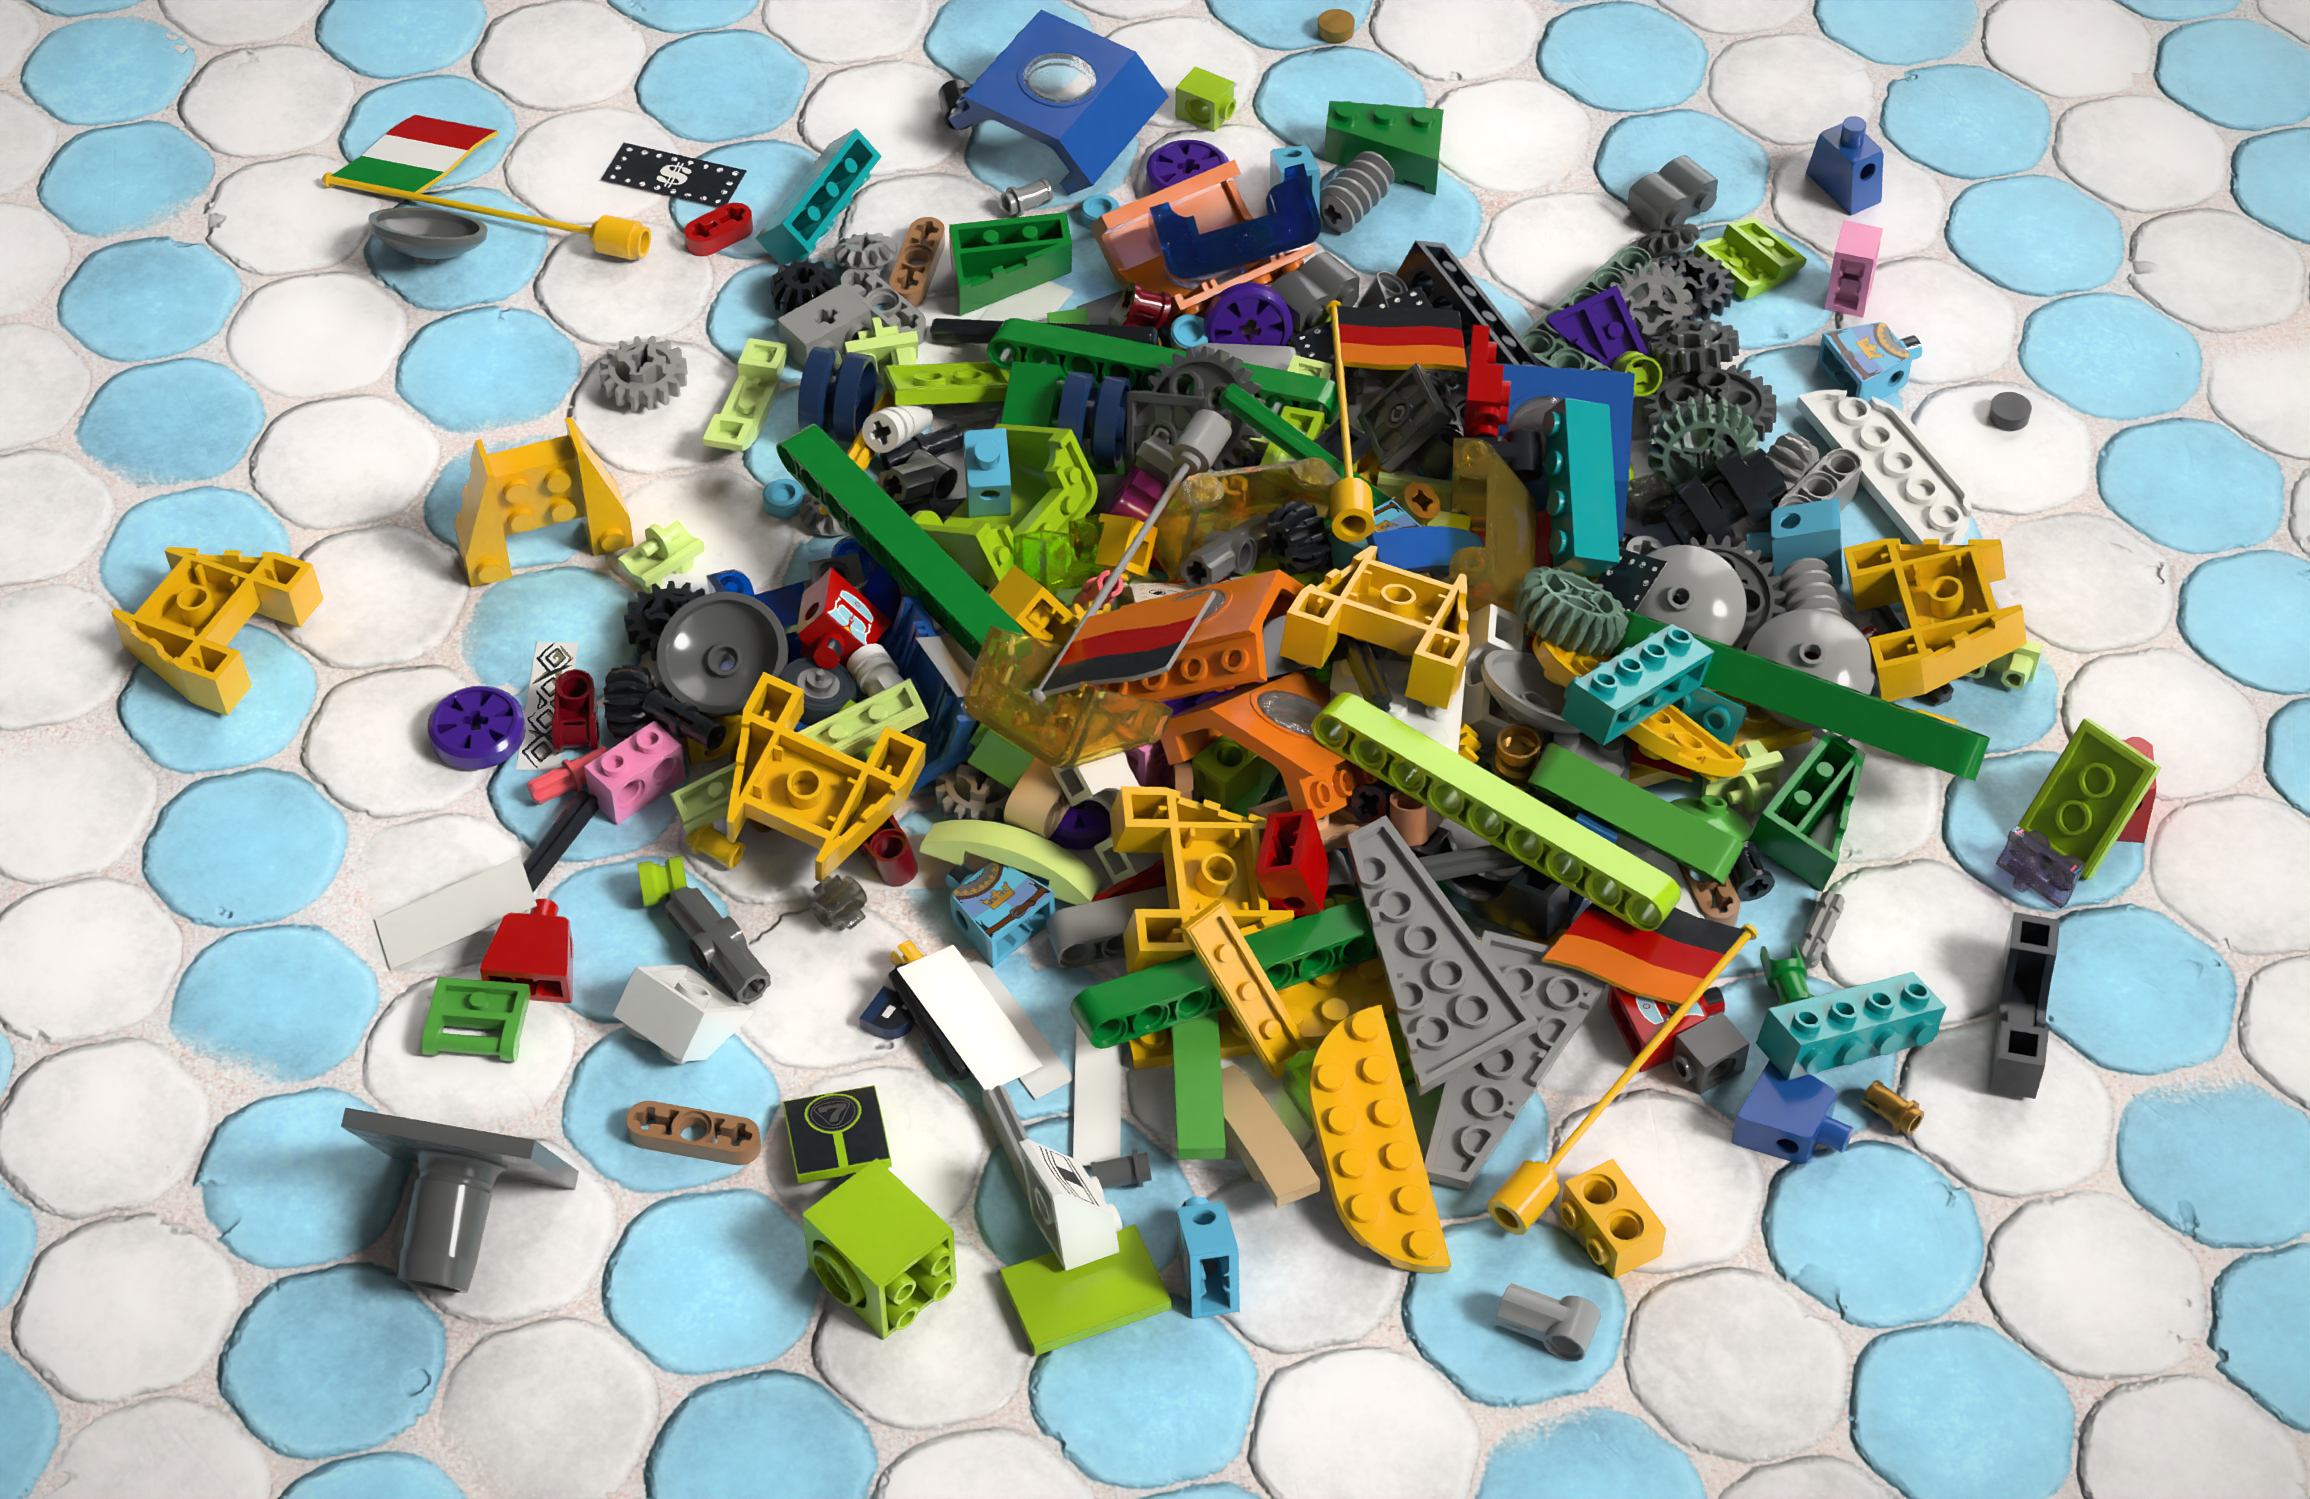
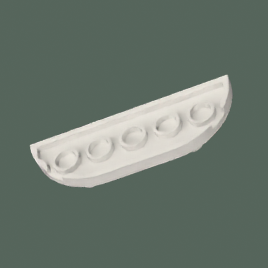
M1820 390L1798 396L1797 409L1832 450L1839 448L1849 449L1860 456L1862 468L1859 482L1913 545H1923V539H1940V545H1962L1968 532L1972 512L1968 490L1958 474L1906 415L1889 403L1873 396L1870 401L1846 396L1847 390Z

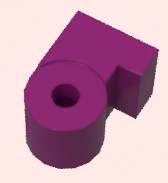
M1134 465L1116 492L1105 514L1132 517L1145 522L1167 486Z

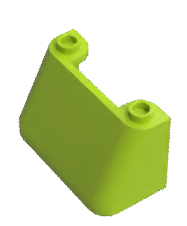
M997 424L993 428H1006L1011 479V515L969 518L966 498L944 523H942L940 517L935 512L929 510L918 511L911 518L973 580L991 589L997 586L1013 565L1032 577L1092 509L1097 499L1098 486L1096 479L1072 429ZM987 490L980 494L983 496H993L999 492Z

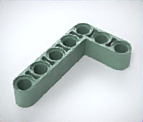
M1631 246L1618 251L1520 336L1543 367L1598 371L1612 370L1579 351L1547 325L1545 318L1611 288V282L1621 285L1624 280L1620 272L1625 270L1630 276L1635 274L1636 263H1640L1645 271L1649 270L1651 256L1645 249Z

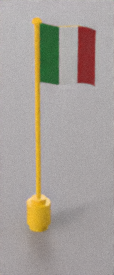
M413 115L390 129L362 156L336 173L327 172L322 177V182L326 187H331L334 184L590 235L591 244H594L595 251L600 254L634 260L637 257L644 258L651 244L650 228L643 226L640 221L604 214L590 228L420 194L446 177L476 148L498 136L497 130Z

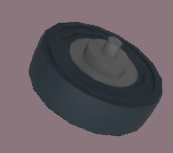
M813 656L799 658L788 664L779 678L804 690V712L799 721L808 725L816 724L838 713L850 699L854 702L856 700V681L850 671L840 663L835 668L825 669L817 665Z

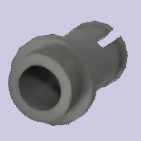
M1132 1150V1155L1101 1162H1090L1092 1175L1098 1178L1102 1189L1136 1183L1141 1188L1143 1187V1182L1152 1181L1147 1152L1137 1154V1150Z

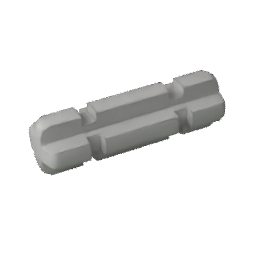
M1832 891L1822 893L1817 903L1818 907L1815 908L1803 933L1804 937L1797 946L1804 964L1808 968H1814L1818 965L1822 957L1821 953L1825 950L1834 931L1836 920L1840 918L1845 899L1841 894H1834Z

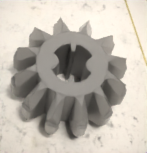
M1789 432L1778 437L1775 444L1771 445L1767 452L1768 457L1779 471L1787 486V490L1773 499L1772 502L1779 503L1819 461L1818 448L1811 445L1810 441L1800 435L1796 436Z

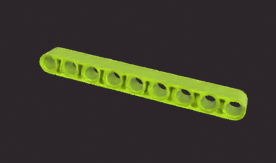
M1338 694L1312 721L1313 735L1324 747L1640 930L1653 931L1658 929L1680 901V887L1666 873L1354 694Z

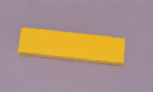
M1215 900L1180 926V929L1271 1078L1279 1079L1313 1053L1223 902Z

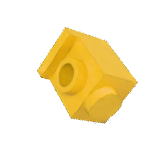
M1100 513L1098 522L1103 523L1104 528L1098 544L1095 564L1105 567L1104 571L1110 570L1111 575L1144 522L1132 517ZM1152 526L1122 572L1121 577L1124 582L1128 581L1129 575L1147 576L1158 528Z

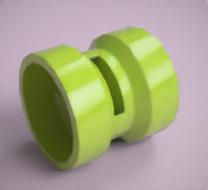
M1627 351L1621 354L1613 364V371L1635 373L1634 395L1648 396L1654 393L1662 382V369L1655 359L1637 351Z
M682 855L667 858L663 867L651 861L637 863L644 907L658 905L662 899H666L665 895H670V898H672L675 891L687 886Z

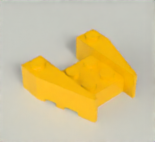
M571 417L565 418L567 435L488 455L486 454L482 439L475 440L469 463L471 472L468 484L463 486L461 494L463 501L461 512L456 514L454 522L459 552L471 587L512 577L505 536L581 518V523L593 556L634 546L630 516L618 484L612 475H609L601 459L590 448L583 433Z
M1885 538L1843 548L1848 583L1856 612L1901 603L1908 627L1907 630L1868 638L1875 662V679L1881 699L1891 702L1926 694L2027 644L2022 604L1997 609L1989 584L1990 582L2006 579L2001 539H1968V545H1940V539H1923V545L1901 544L1900 539Z
M1371 545L1352 558L1351 565L1342 571L1335 568L1325 574L1324 582L1320 585L1314 586L1310 584L1300 591L1287 611L1279 656L1292 659L1301 665L1321 669L1341 637V633L1361 642H1370L1392 649L1401 655L1413 656L1405 697L1418 700L1427 706L1448 709L1460 688L1469 648L1466 575L1460 573L1454 585L1447 584L1375 561L1378 547Z
M167 547L164 552L171 572L134 615L114 608L111 612L125 649L192 704L228 716L252 685L240 651L226 646L254 612L300 628L323 601L313 564L278 552H262L261 557L242 556L240 550H225L223 555L200 554L198 548Z
M763 672L743 709L733 787L731 789L727 815L728 841L734 843L746 819L751 818L820 849L815 860V880L822 882L906 802L925 765L926 744L885 726L867 762L864 763L794 732L804 712V690Z
M1121 786L1109 812L1114 852L1163 853L1169 909L1134 910L1123 933L1127 975L1195 953L1180 926L1215 900L1223 902L1243 937L1293 920L1294 910H1269L1268 899L1255 876L1267 818L1251 813L1248 817L1228 812L1220 809L1221 804L1206 799L1203 804L1180 797V791L1167 787Z

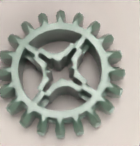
M1706 394L1703 398V403H1695V400L1689 396L1687 406L1683 408L1679 404L1673 403L1671 406L1672 415L1661 412L1659 424L1652 425L1650 429L1651 438L1648 439L1646 444L1647 452L1649 453L1647 457L1648 465L1651 470H1654V478L1657 483L1664 482L1665 490L1670 494L1674 492L1673 488L1694 475L1703 484L1717 476L1712 463L1732 450L1738 452L1742 458L1754 450L1759 449L1757 445L1759 438L1757 431L1753 428L1752 419L1749 415L1742 416V409L1738 404L1728 408V402L1724 397L1716 404H1712L1711 397ZM1720 431L1728 434L1735 441V448L1727 446L1726 441L1719 439ZM1671 450L1679 452V457L1687 460L1686 467L1680 465L1670 455Z
M1548 566L1531 568L1523 580H1520L1515 590L1516 595L1512 601L1514 603L1512 609L1518 615L1519 620L1528 624L1530 631L1541 635V639H1547L1554 643L1555 647L1561 646L1569 652L1576 651L1582 656L1590 654L1593 657H1601L1602 655H1610L1626 633L1625 628L1629 620L1624 614L1626 610L1622 607L1621 602L1614 599L1611 592L1601 589L1599 584L1588 581L1586 577L1577 576L1572 571L1565 572L1559 567L1551 569Z

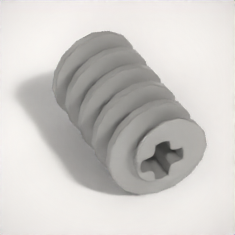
M1364 151L1358 154L1344 170L1338 173L1335 179L1329 182L1327 187L1320 191V216L1330 228L1341 233L1350 232L1354 225L1359 223L1363 216L1368 214L1372 207L1376 206L1380 199L1388 194L1389 185L1396 178L1393 168L1388 161L1375 152Z
M1803 558L1794 561L1781 572L1782 581L1779 590L1786 593L1783 602L1786 609L1785 612L1815 609L1827 611L1843 618V615L1840 613V605L1837 600L1836 590L1833 587L1829 566L1823 560Z

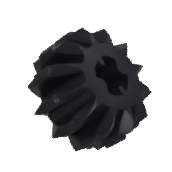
M809 257L804 262H797L792 258L790 266L779 265L778 272L772 275L770 283L772 303L775 306V310L781 311L783 315L837 287L833 270L826 268L824 261L812 263Z
M1304 500L1291 501L1267 514L1268 523L1264 525V531L1268 535V539L1265 543L1270 546L1271 558L1277 559L1279 568L1281 570L1287 569L1291 575L1303 574L1319 567L1322 563L1328 561L1327 552L1332 549L1327 539L1330 531L1324 526L1325 518L1318 516L1317 508L1314 504L1308 505Z
M622 665V668H612L605 678L606 686L603 688L604 717L607 719L608 730L615 738L625 737L627 739L651 722H656L654 717L644 714L642 710L645 697L652 690L656 689L654 676L647 667Z

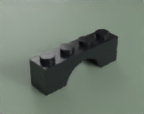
M1439 826L1426 843L1409 846L1417 858L1460 850L1452 832ZM1527 864L1517 874L1511 876H1499L1484 872L1435 881L1453 907L1544 941H1548L1569 917L1570 889Z
M2017 912L2013 913L2004 948L1988 1091L2036 1099L2046 1062L2049 1029L2045 1028L2046 1012L2057 955L2060 920Z

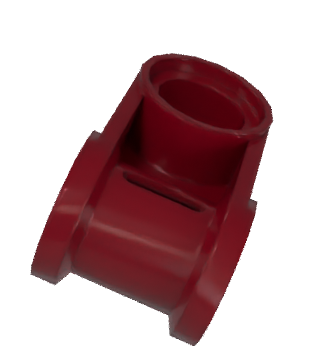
M1130 282L1125 287L1117 305L1109 314V325L1153 326L1158 330L1165 323L1169 315L1171 295L1164 291L1159 292V294L1141 289L1140 284Z
M568 670L560 674L554 685V714H552L554 752L562 753L564 748L590 747L594 751L600 747V731L593 678L583 670Z
M893 814L857 848L859 853L866 857L886 885L893 887L903 886L911 882L918 873V864L908 838Z

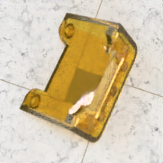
M1454 438L1452 512L1460 513L1461 509L1471 518L1474 531L1486 532L1485 547L1462 548L1451 557L1449 584L1454 585L1460 573L1466 575V610L1468 615L1489 604L1517 615L1512 609L1514 606L1512 601L1516 595L1515 590L1526 573L1531 568H1536V499L1491 444L1475 438ZM1525 623L1523 637L1530 632L1528 624Z
M1316 457L1188 476L1177 487L1153 524L1154 527L1158 528L1152 553L1171 581H1183L1185 579L1180 574V562L1187 559L1189 554L1203 546L1204 540L1211 530L1227 532L1256 514L1267 516L1268 513L1283 504L1304 500L1308 505L1314 504L1317 508L1318 516L1324 517L1325 521L1331 518L1330 490L1341 479L1326 461Z
M990 626L964 693V706L970 716L1045 764L1065 770L1155 743L1162 737L1174 709L1157 700L1149 698L1142 700L1111 692L1084 681L1081 682L1080 687L1077 689L1046 696V700L1043 703L1033 699L1029 695L1031 689L1038 688L1065 645Z

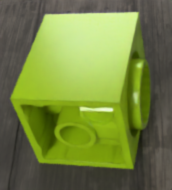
M877 1158L802 1213L808 1267L819 1277L834 1298L850 1307L883 1340L894 1331L907 1328L920 1311L933 1301L943 1300L950 1294L955 1284H957L953 1229Z

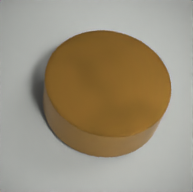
M1330 9L1324 11L1318 17L1317 31L1323 40L1330 43H1342L1353 37L1355 19L1351 13L1342 9Z

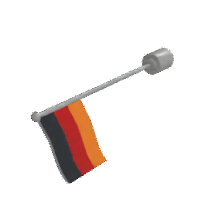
M1207 409L1198 410L1171 450L1172 458L1179 470L1038 688L1031 689L1029 695L1034 703L1040 704L1046 700V696L1085 686L1129 682L1156 676L1169 671L1215 598L1216 593L1214 590L1182 600L1135 605L1098 615L1095 614L1186 474H1206L1227 443L1232 430L1227 420L1220 414Z

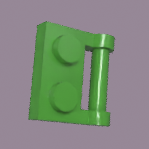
M438 977L422 1036V1053L438 1056L440 1051L493 1055L500 1056L501 1061L516 1062L519 1054L520 1037L531 996L529 984ZM444 1026L501 1030L503 1033L502 1037L498 1038L443 1033Z

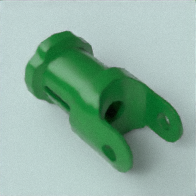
M1791 942L1790 946L1792 958L1783 960L1770 959L1766 947L1761 946L1760 960L1767 984L1771 989L1775 990L1779 1002L1777 1006L1815 997L1809 993L1805 981L1808 976L1807 969L1795 942Z

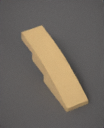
M1236 1064L1221 1069L1225 1142L1233 1156L1239 1154L1254 1182L1259 1180L1262 1182L1276 1209L1319 1192L1320 1180L1295 1139L1264 1096Z

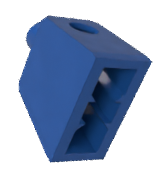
M1858 116L1847 117L1843 123L1824 130L1819 134L1806 174L1850 216L1877 205L1882 200L1884 153L1882 148L1865 133L1866 122Z
M1769 1059L1736 1116L1731 1143L1787 1161L1804 1164L1808 1162L1818 1142L1843 1153L1851 1139L1854 1128L1832 1118L1837 1093L1832 1087L1810 1074L1787 1080Z

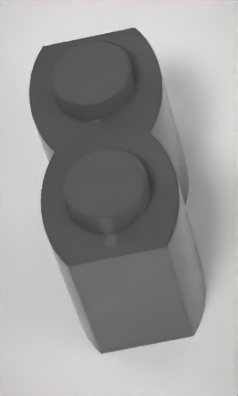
M1687 155L1679 156L1664 165L1659 172L1650 173L1642 177L1629 189L1627 209L1654 231L1668 226L1684 224L1687 217L1706 212L1714 205L1717 198L1718 179Z
M1323 252L1309 259L1299 270L1291 271L1281 276L1270 288L1275 290L1284 299L1292 317L1293 329L1300 333L1326 323L1328 317L1331 316L1326 310V306L1330 301L1336 300L1342 306L1353 307L1359 298L1360 277L1330 253Z

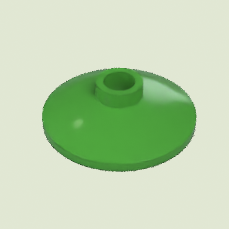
M1704 795L1701 798H1680L1669 802L1734 836L1741 842L1749 841L1752 833L1751 825L1742 815L1728 807L1726 801L1720 797Z

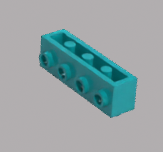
M857 128L829 143L755 239L779 265L790 263L792 258L798 262L804 261L816 249L814 244L833 227L835 223L833 220L837 214L842 212L852 202L853 198L851 196L869 180L871 177L870 171L882 156Z
M1564 398L1544 413L1542 431L1544 436H1546L1547 451L1544 468L1545 473L1548 475L1549 485L1547 511L1551 518L1549 549L1553 555V567H1559L1565 572L1572 571L1574 574L1599 577L1602 573L1620 563L1610 407L1608 404Z
M1674 624L1669 625L1656 634L1654 632L1650 633L1644 641L1632 648L1626 647L1617 657L1608 662H1601L1593 671L1583 677H1575L1565 690L1564 698L1566 703L1561 718L1604 746L1700 687L1714 651L1695 639L1690 632Z
M1914 972L1768 1008L1756 1044L1787 1080L1933 1042L1939 1032V1025L1947 1007Z

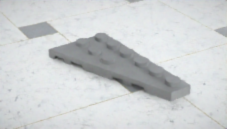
M1385 815L1348 834L1347 849L1419 1095L1430 1091L1536 1033L1539 1025L1537 1019Z
M1486 930L1483 932L1481 945L1537 1019L1539 1025L1536 1033L1445 1082L1424 1165L1429 1181L1467 1191L1609 984L1576 969L1557 964L1543 963L1542 958L1552 946Z

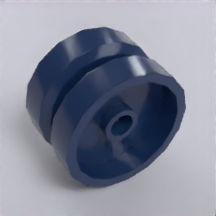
M814 347L808 355L800 383L798 397L799 429L802 430L814 423L827 435L833 429L837 440L853 442L866 418L874 408L877 386V367L874 356L850 352L842 361L838 350Z
M1070 371L1062 392L1057 428L1072 429L1085 458L1091 448V456L1095 465L1117 468L1122 460L1126 444L1127 392L1131 391L1129 378L1106 376L1097 392V383L1092 373Z

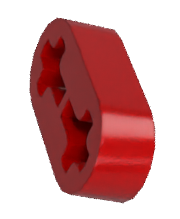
M728 203L689 222L684 228L688 252L696 256H708L748 237L753 231L751 209L743 203Z

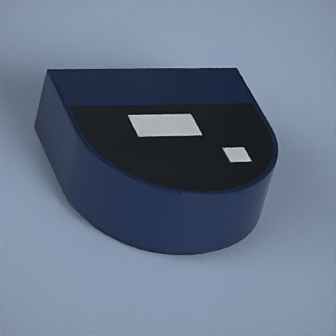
M886 986L882 987L859 1018L860 1028L885 1039H897L905 1036L912 1030L915 1023L898 993Z

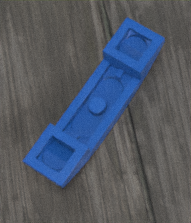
M1423 526L1372 533L1366 537L1369 547L1371 545L1378 547L1375 561L1413 573L1425 571L1468 574L1469 583L1491 584L1496 581L1484 542L1473 532L1453 527Z

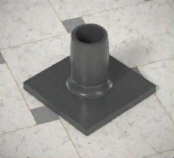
M345 1108L341 1123L342 1128L393 1159L418 1163L420 1176L415 1180L400 1245L396 1279L402 1282L442 1291L468 1293L476 1268L492 1195L490 1194V1189L495 1185L498 1177L572 1190L576 1188L579 1171L536 1140Z

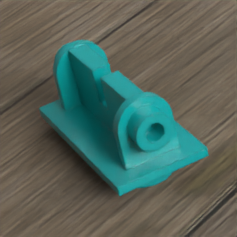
M1698 687L1672 703V705L1707 732L1729 746L1732 745L1738 728L1743 726L1748 712L1745 711L1746 707L1742 706V704L1735 703L1703 687Z

